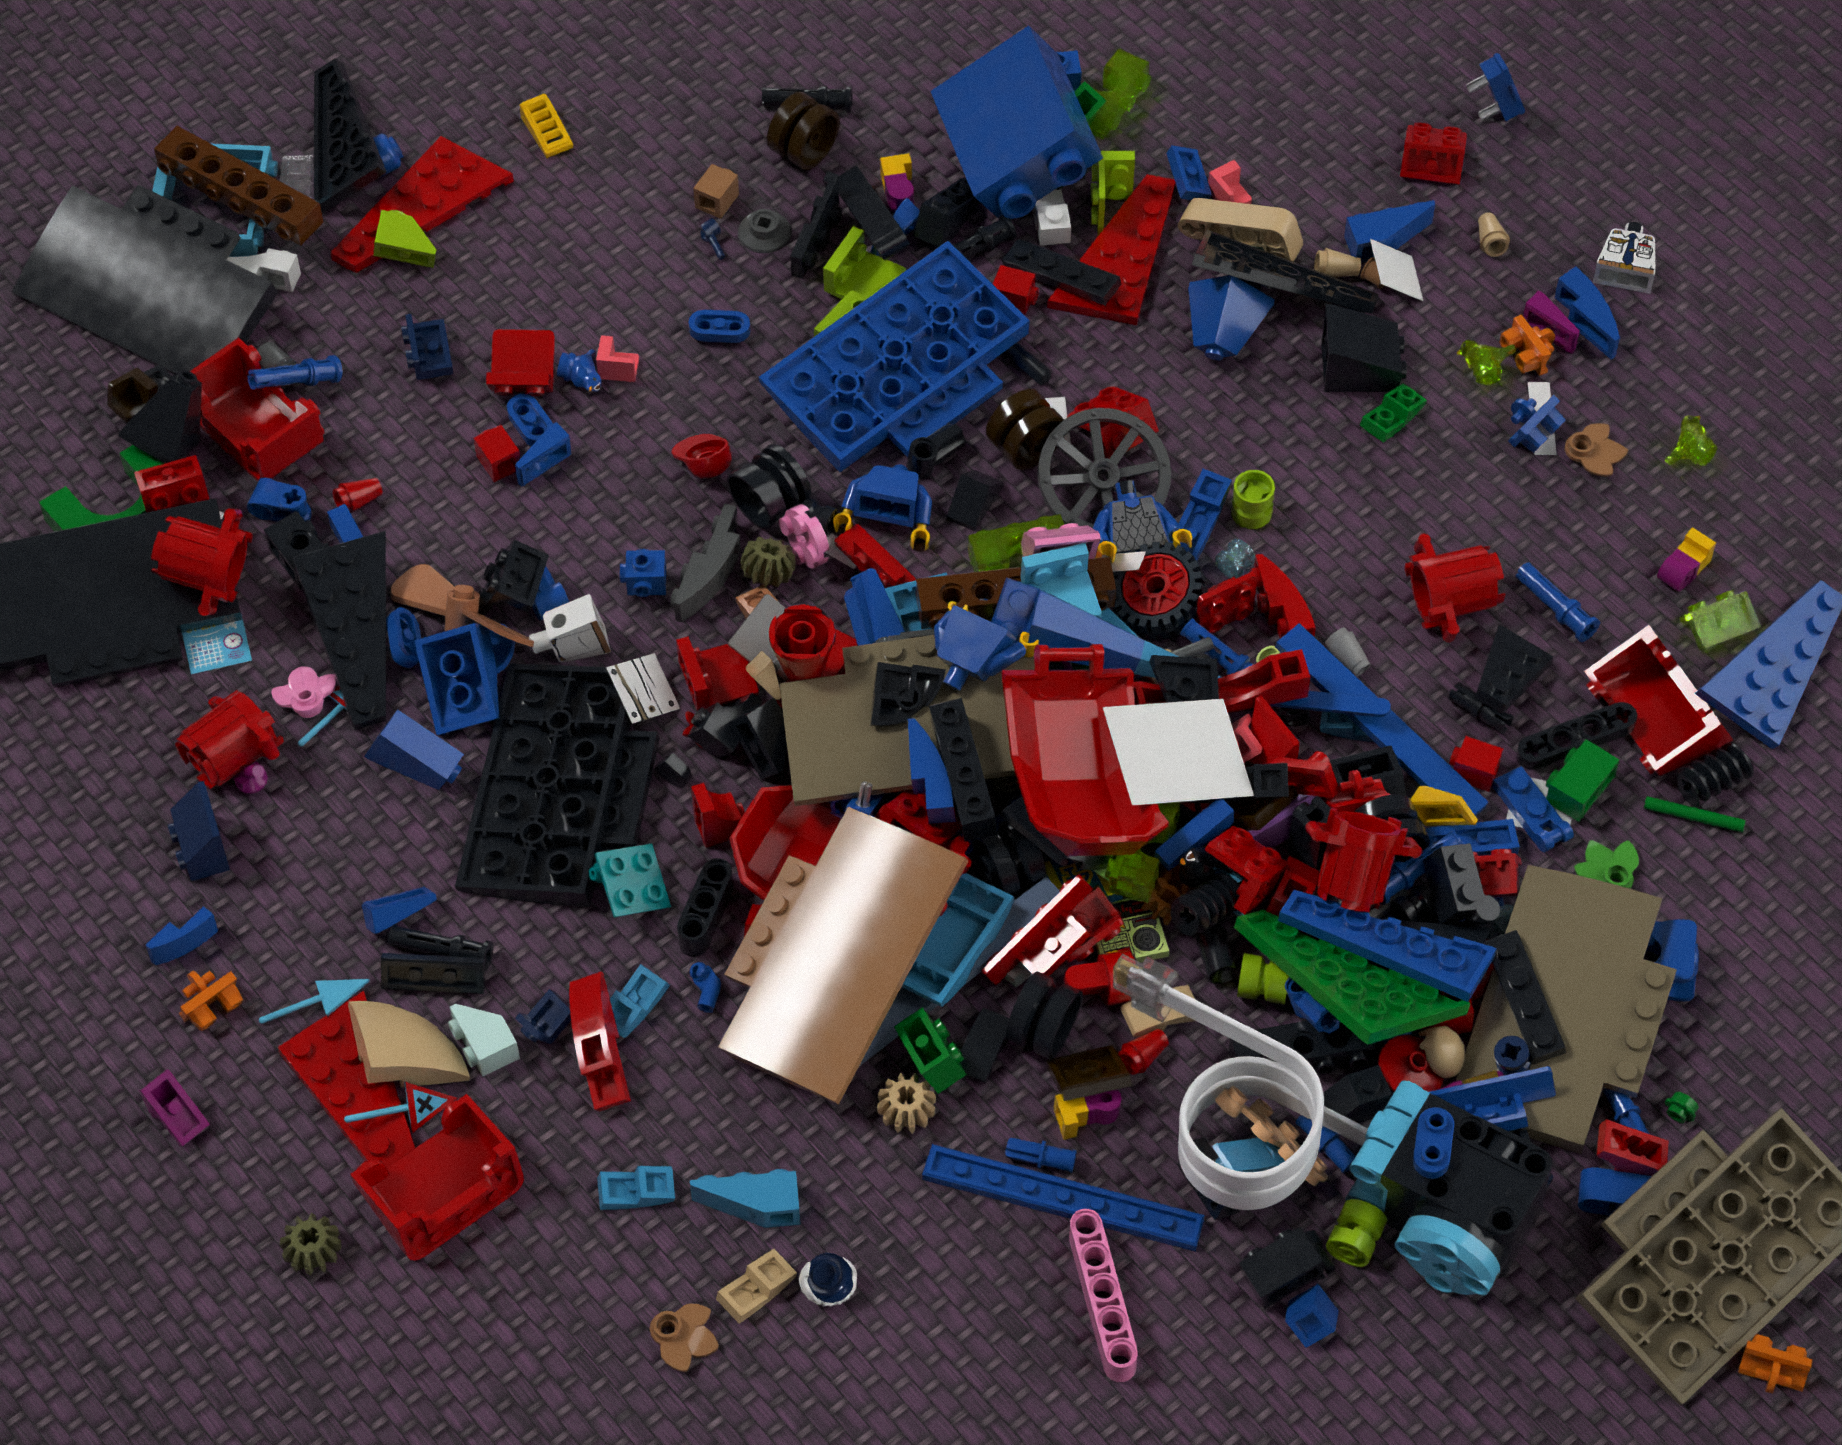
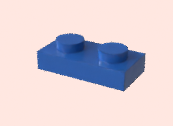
M1171 145L1166 155L1180 198L1187 200L1194 198L1209 199L1212 193L1198 150Z

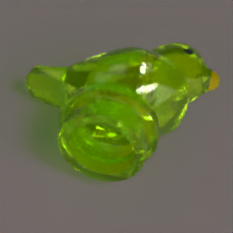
M1465 340L1460 350L1457 351V355L1465 357L1467 365L1473 369V376L1476 377L1478 384L1490 385L1501 380L1502 367L1500 364L1506 357L1515 353L1516 348L1515 345L1496 348L1478 344L1473 340Z
M1688 415L1682 419L1679 440L1676 449L1666 457L1665 462L1671 465L1681 459H1690L1695 464L1698 463L1701 466H1705L1713 459L1717 451V445L1713 443L1711 438L1707 437L1705 428L1700 425L1701 416Z

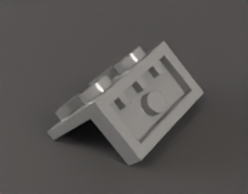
M766 594L729 640L728 645L749 663L763 651L773 661L778 683L780 684L786 682L787 677L770 645L768 631L773 618L783 614L786 608L772 596Z

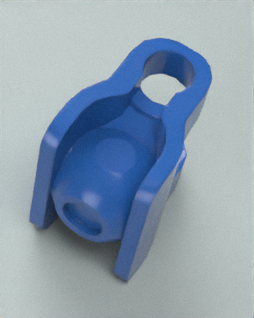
M1691 920L1656 921L1646 950L1659 957L1655 963L1677 969L1668 1000L1686 1002L1692 1000L1695 996L1699 949L1696 943L1697 925Z

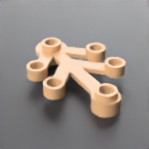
M1231 1086L1229 1089L1225 1088L1215 1098L1220 1108L1231 1117L1237 1118L1242 1112L1254 1123L1251 1127L1252 1132L1263 1142L1279 1147L1278 1153L1285 1161L1301 1147L1296 1141L1300 1135L1298 1130L1285 1120L1277 1128L1269 1118L1274 1113L1272 1108L1262 1099L1258 1098L1248 1108L1245 1105L1248 1100L1247 1097L1235 1086ZM1318 1156L1305 1179L1313 1186H1316L1320 1181L1325 1182L1328 1179V1175L1325 1172L1328 1167Z

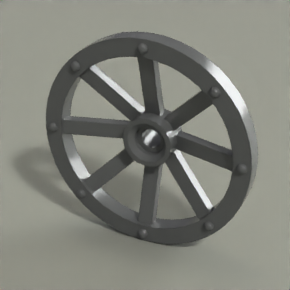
M1093 408L1071 415L1050 433L1040 453L1037 477L1045 504L1063 525L1076 523L1079 526L1088 525L1093 528L1094 524L1078 517L1097 492L1101 494L1103 505L1105 506L1113 501L1111 490L1116 492L1115 484L1119 482L1118 480L1158 471V486L1154 498L1156 502H1160L1163 505L1170 489L1171 467L1167 451L1161 439L1145 422L1121 410ZM1100 422L1115 423L1130 429L1110 459L1104 458ZM1087 423L1090 426L1094 455L1093 463L1063 438L1071 430ZM1140 436L1150 448L1156 461L1119 469L1117 464L1136 437ZM1055 447L1059 448L1087 473L1050 476L1051 457ZM1103 474L1106 476L1107 480L1101 481L1098 479L1097 475ZM1088 484L1089 488L1071 512L1063 506L1053 489V486ZM1136 491L1137 497L1144 496Z

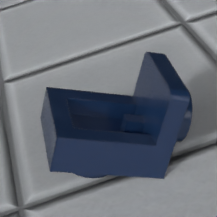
M549 989L528 1015L519 1012L515 1019L523 1025L520 1031L534 1043L540 1040L552 1044L571 1021L570 1005L558 993Z

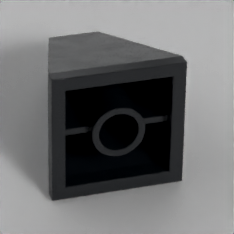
M179 370L127 423L118 436L163 463L185 458L198 446L200 441L202 383L197 380L196 375L192 372Z

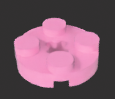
M800 504L785 512V516L778 521L782 533L787 536L791 547H793V554L796 555V564L798 566L805 564L807 567L814 569L827 563L829 557H824V552L829 550V544L824 529L817 517L809 518L805 512L810 509Z

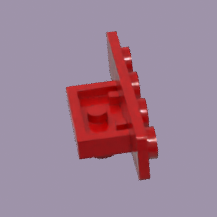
M855 524L835 538V546L860 571L863 572L871 568L877 571L884 588L916 580L906 568L859 524Z
M1080 874L1074 879L1065 882L1060 888L1059 893L1049 903L1042 905L1037 910L1035 917L1025 927L1018 929L1012 935L1011 941L1001 951L994 953L987 960L982 972L997 985L1008 972L1021 962L1032 974L1039 971L1050 976L1091 936L1070 912L1093 888Z

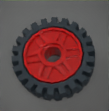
M1152 542V548H1149L1147 544H1143L1140 546L1141 552L1146 551L1139 570L1113 572L1116 585L1115 607L1113 608L1117 616L1133 632H1136L1138 636L1145 638L1147 634L1150 639L1158 640V635L1161 634L1163 639L1171 638L1170 632L1175 631L1176 635H1179L1182 631L1181 627L1186 625L1193 617L1196 618L1198 597L1208 592L1207 583L1197 560L1189 551L1186 552L1183 547L1178 545L1175 548L1173 543L1165 542L1164 547H1162L1160 542ZM1158 588H1164L1159 593H1153Z

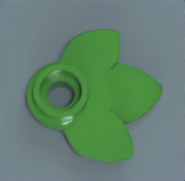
M1590 840L1585 852L1586 862L1578 863L1574 866L1576 874L1631 889L1634 882L1632 873L1639 864V857L1633 844L1627 840L1621 843L1613 852L1602 844ZM1611 879H1618L1621 883L1614 882Z

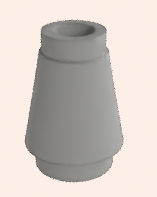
M1343 627L1326 640L1325 645L1329 648L1328 651L1347 669L1353 672L1356 677L1363 674L1371 666L1353 631L1348 632Z

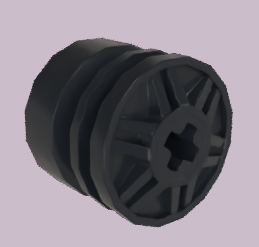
M770 444L765 447L762 453H757L753 457L752 463L742 464L727 477L729 492L738 508L747 519L762 529L772 527L780 518L785 516L786 510L799 505V503H803L812 494L811 485L800 464L788 451L776 444Z

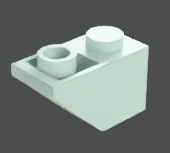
M459 1004L450 1006L452 1020L448 1021L449 1028L456 1041L462 1038L466 1046L463 1048V1053L470 1067L477 1066L482 1077L520 1059L517 1042L501 1015Z

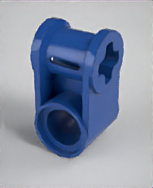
M270 478L259 479L246 505L249 513L262 520L278 522L296 511L304 521L310 520L312 516L311 507L306 503L307 496L302 487L277 482Z

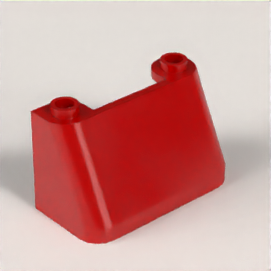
M1649 625L1584 671L1591 680L1586 686L1597 700L1603 697L1609 705L1625 702L1636 709V725L1629 734L1644 754L1639 760L1650 775L1654 772H1657L1659 776L1667 774L1733 741V738L1708 704L1694 694L1697 689ZM1616 715L1623 723H1627L1628 717L1622 718L1620 715Z
M468 1094L457 1101L449 1103L445 1107L441 1118L443 1129L395 1163L386 1167L381 1160L365 1161L357 1170L350 1174L354 1185L396 1244L410 1260H420L514 1195L524 1182L523 1171L515 1147Z

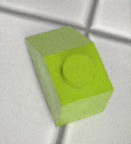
M381 210L373 256L434 268L436 248L414 218L398 210Z

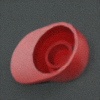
M700 434L686 438L677 443L671 451L674 458L685 462L688 470L695 477L701 479H708L722 474L729 468L732 462V452L728 441L713 434Z

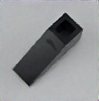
M960 178L921 204L913 236L937 247L955 237L980 203L973 196L966 178Z

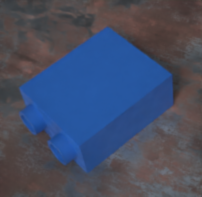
M1029 25L930 91L973 196L998 219L1001 215L1012 219L1027 215L1033 210L1038 200L1060 186L1076 183L1085 175L1087 168L1103 159L1058 54Z

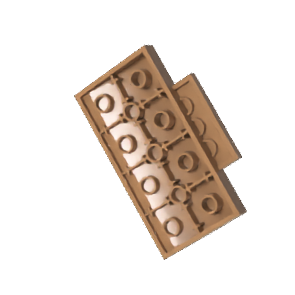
M848 807L816 866L790 855L788 856L724 975L728 979L750 989L718 1047L728 1056L839 1105L968 860L957 853L906 830Z

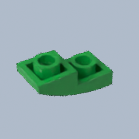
M1402 383L1385 394L1382 404L1364 415L1359 426L1384 443L1410 422L1425 406L1427 400L1416 393L1415 390Z

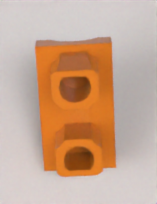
M1522 314L1514 317L1512 327L1501 333L1500 345L1505 352L1519 348L1521 352L1516 354L1515 363L1522 374L1533 370L1539 376L1548 373L1546 363L1550 359L1551 353L1555 350L1552 346L1556 338L1555 333L1550 328L1540 330L1538 326L1532 328Z
M194 970L188 973L187 977L191 984L185 987L182 993L186 998H189L196 992L198 994L180 1006L181 1012H179V1015L184 1022L190 1020L202 1032L217 1020L208 1007L214 1001L218 1000L227 1013L241 1005L243 998L236 987L237 978L232 971L209 987H207V984L216 979L211 971H208L201 977Z
M1756 1334L1752 1341H1747L1738 1373L1767 1381L1765 1392L1773 1394L1776 1384L1803 1392L1813 1360L1807 1358L1805 1348L1796 1345L1787 1346L1786 1351L1772 1348L1773 1342L1770 1338Z

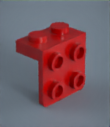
M495 330L492 335L491 372H486V385L491 392H494L496 395H513V392H525V394L531 396H543L544 392L553 393L554 333L551 330Z
M1117 387L1102 389L1098 396L1088 402L1077 405L1074 411L1067 415L1068 418L1075 413L1093 408L1117 409L1136 416L1150 426L1155 433L1159 432L1148 399ZM1100 422L1104 458L1110 459L1130 429L1115 423ZM1089 423L1079 426L1090 431ZM1137 436L1127 451L1143 442V439Z
M913 790L902 791L895 799L885 803L875 815V818L901 828L904 826L913 834L939 846L945 844L961 831L955 806L956 822L929 824L926 810V794H913Z

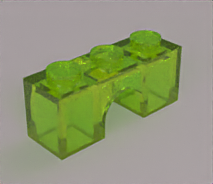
M1118 48L1104 66L1103 87L1110 91L1094 89L1107 102L1090 124L1093 135L1104 140L1111 130L1114 131L1118 127L1121 116L1125 111L1132 109L1139 93L1146 91L1151 81L1148 61Z
M1061 514L1042 516L1036 520L1011 523L1005 527L981 530L975 534L968 535V556L974 572L1009 568V557L1016 553H1022L1021 541L1023 533L1028 532L1029 529L1034 527H1046L1047 530L1059 529L1064 525Z
M1180 802L1158 803L1160 812L1169 821V826L1148 843L1156 842L1163 844L1174 835L1180 818ZM1140 849L1132 855H1117L1116 859L1110 858L1105 872V878L1109 879V892L1149 903L1159 876V859L1145 855Z

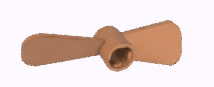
M420 564L410 568L391 587V599L394 602L445 616V631L479 623L505 638L534 647V640L479 614L480 594L474 591L473 587L469 585H457L454 587L430 565Z

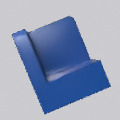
M1316 1284L1289 1300L1285 1322L1305 1348L1336 1330L1339 1311L1320 1285Z

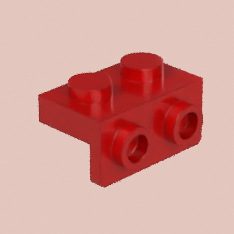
M1096 885L1070 912L1091 936L1066 959L1067 962L1070 963L1074 959L1077 962L1082 961L1094 951L1092 946L1102 939L1107 942L1121 932L1120 926L1124 924L1122 916L1099 885Z

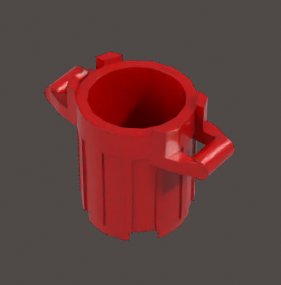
M229 508L224 512L221 528L181 516L177 518L169 516L165 519V522L171 523L167 532L158 531L151 559L158 561V568H152L151 572L160 576L161 579L203 591L201 604L198 607V612L202 616L214 615L217 611L219 600L228 603V601L233 602L236 599L238 592L234 590L244 567L248 542L252 543L253 538L251 532L239 529L240 520L243 517L242 511L239 509Z
M1425 533L1420 534L1414 545L1416 554L1409 556L1412 562L1405 563L1404 570L1406 576H1410L1415 604L1419 614L1425 621L1421 623L1423 629L1439 626L1443 640L1451 643L1455 640L1460 630L1455 616L1490 609L1504 602L1505 593L1498 594V580L1504 579L1502 566L1496 552L1488 554L1489 545L1484 547L1478 545L1436 555L1430 536Z
M236 690L224 699L219 696L212 697L208 701L211 711L181 731L180 737L176 739L177 742L175 743V747L185 765L191 762L194 768L201 773L196 777L199 782L204 781L205 786L211 789L215 785L221 786L239 773L245 766L250 765L261 756L269 760L278 758L280 752L277 747L283 744L284 740L281 735L276 737L271 726L275 721L270 713L267 711L262 713L247 695Z
M1331 808L1327 823L1309 821L1305 829L1310 837L1316 842L1323 841L1327 843L1317 881V894L1325 901L1328 898V894L1342 900L1340 907L1345 909L1370 912L1371 904L1374 905V908L1379 909L1380 902L1382 903L1395 855L1418 858L1422 854V848L1412 837H1406L1408 829H1400L1402 822L1396 818L1388 817L1387 821L1364 813L1337 812L1338 808Z

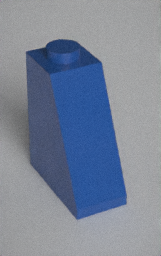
M397 709L364 757L439 790L446 781L452 784L462 769L458 762L464 754Z

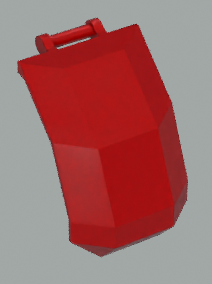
M1091 644L1089 647L1049 648L1048 645H1036L1034 648V670H1002L1010 756L1029 820L1043 836L1066 856L1132 855L1169 826V821L1160 812L1158 804L1132 805L1103 707L1135 705L1133 692L1134 672L1130 668L1103 669L1104 647L1102 644ZM1089 661V670L1048 669L1049 662Z
M792 785L760 788L729 837L740 883L760 899L765 900L789 855L814 866L817 865L842 818L830 813V803L827 802L795 806ZM959 835L953 840L949 839L941 847L957 853L968 860L962 874H966L972 864L970 858L965 855L970 843L968 841L964 842L963 837ZM946 902V904H945L943 910L941 911L939 917L942 916V915L944 914L945 910L947 909V907H948L947 902Z

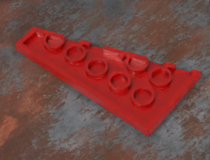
M440 136L330 252L332 261L357 273L382 258L373 256L381 210H398L412 216L420 228L428 232L464 211L468 203L479 197L483 200L491 195L492 189L501 184L507 186L514 182L513 173Z
M1147 174L1080 258V262L1120 276L1122 285L1106 306L1057 288L1047 300V308L1132 325L1138 324L1176 188L1174 179Z
M362 991L338 1007L328 1017L324 1016L280 1045L278 1051L364 1161L381 1160L386 1167H389L415 1149L404 1112L349 1123L344 1121V1118L348 1115L401 1105L394 1081L368 1083L364 1063L360 1062L348 1004L349 1001H367L365 993Z

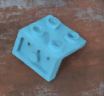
M1086 543L1022 557V583L1038 587L1101 618L1102 611L1087 571L1089 552Z

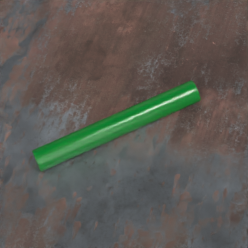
M1646 796L1643 808L1743 833L1746 822L1744 819Z

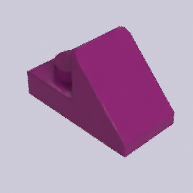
M166 1069L139 1090L151 1117L158 1118L179 1146H184L210 1125L169 1069Z

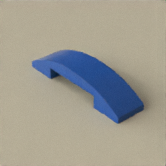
M1204 468L1190 493V501L1178 523L1182 529L1192 533V548H1189L1186 543L1181 542L1180 544L1186 552L1189 551L1194 556L1195 560H1198L1213 531L1232 484L1231 479Z

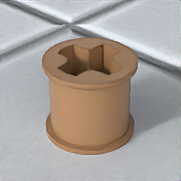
M1372 257L1365 264L1361 272V279H1366L1376 285L1378 289H1381L1384 285L1381 284L1376 261Z

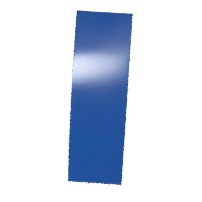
M1575 266L1558 278L1555 299L1570 311L1568 319L1580 331L1579 333L1612 360L1616 357L1620 339L1616 321L1600 291Z
M908 719L913 794H926V810L929 824L956 822L951 785L941 756L927 732L916 719Z

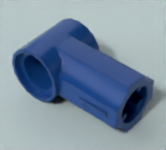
M545 567L532 607L539 621L543 620L545 612L569 602L563 586L560 582L555 583L547 567Z
M1290 977L1287 979L1285 989L1296 1016L1305 1018L1318 1032L1324 1031L1330 1034L1339 1028L1340 1021L1313 999L1308 992Z

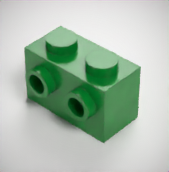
M1585 739L1578 749L1573 747L1569 751L1563 762L1564 767L1560 771L1555 769L1549 776L1545 784L1548 788L1546 799L1552 806L1580 822L1615 778L1620 759Z
M922 1007L894 1026L919 1072L938 1094L967 1075L960 1063L965 1058L954 1042L948 1043L946 1038L951 1034L940 1018L934 1021Z

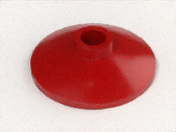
M1400 1035L1390 1039L1381 1049L1378 1065L1393 1093L1399 1083L1404 1080L1417 1084L1427 1092L1440 1089L1444 1078L1435 1074L1429 1066L1425 1050H1422L1419 1046L1424 1041L1423 1039L1412 1035ZM1413 1060L1419 1065V1067H1417L1413 1063Z

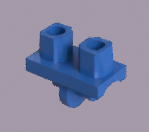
M1553 395L1536 412L1534 407L1537 405V402L1533 398H1530L1528 401L1520 398L1516 399L1511 405L1513 413L1511 421L1514 424L1519 422L1525 424L1508 442L1514 448L1521 442L1534 453L1548 439L1536 427L1538 423L1552 435L1566 421L1555 408L1560 400Z

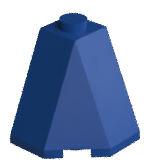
M1231 275L1190 282L1188 290L1194 347L1203 351L1205 356L1212 360H1222L1223 357L1236 356L1272 308L1275 299Z

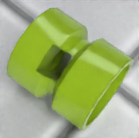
M1247 470L1236 477L1233 486L1231 515L1235 523L1241 527L1258 529L1270 521L1275 495V483L1270 475L1259 470Z
M1244 953L1237 997L1256 1000L1261 994L1270 1003L1285 1005L1287 994L1285 982L1289 976L1272 961L1269 964L1265 963L1263 956Z
M1359 1199L1346 1200L1337 1218L1338 1225L1334 1226L1327 1240L1326 1249L1333 1257L1345 1264L1364 1267L1367 1266L1376 1248L1375 1241L1379 1240L1387 1223V1217L1379 1208Z

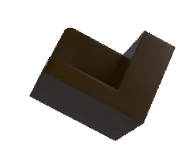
M137 367L108 383L107 406L123 420L129 422L158 392V384Z

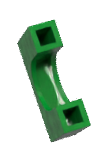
M134 445L119 453L125 473L136 485L137 481L134 472L165 464ZM66 486L39 502L44 520L54 532L146 513L141 494L138 500L123 512L113 515L93 513L86 509Z

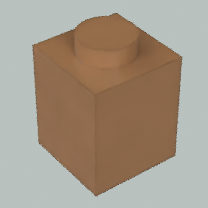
M711 164L693 188L695 208L721 219L739 195L738 175L729 169Z

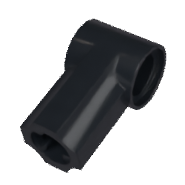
M947 423L928 437L915 439L909 449L906 463L908 470L916 472L919 478L930 476L935 466L965 447L967 440L963 435L962 429L956 423Z

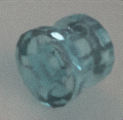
M1233 539L1227 545V550H1222L1215 556V562L1224 575L1229 578H1239L1244 573V568L1250 567L1255 562V553L1244 541Z

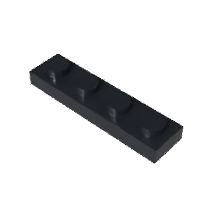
M1021 239L1015 242L1002 259L1004 266L1036 274L1035 280L1106 306L1122 285L1120 276Z
M1514 930L1484 941L1485 945L1497 948L1492 964L1523 1040L1528 1045L1533 1064L1535 1065L1567 1053L1518 931Z

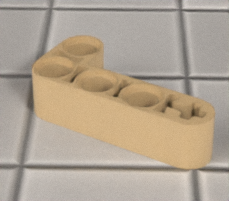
M1194 198L1190 201L1178 222L1180 232L1189 238L1202 240L1206 229L1250 246L1263 247L1264 251L1292 262L1295 261L1303 246V239L1296 217L1287 209Z

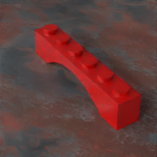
M1302 649L1270 655L1241 671L1218 678L1219 699L1224 700L1227 712L1231 713L1254 708L1256 698L1261 695L1269 705L1308 697L1311 677ZM1142 681L1133 682L1135 705L1166 703L1159 684Z

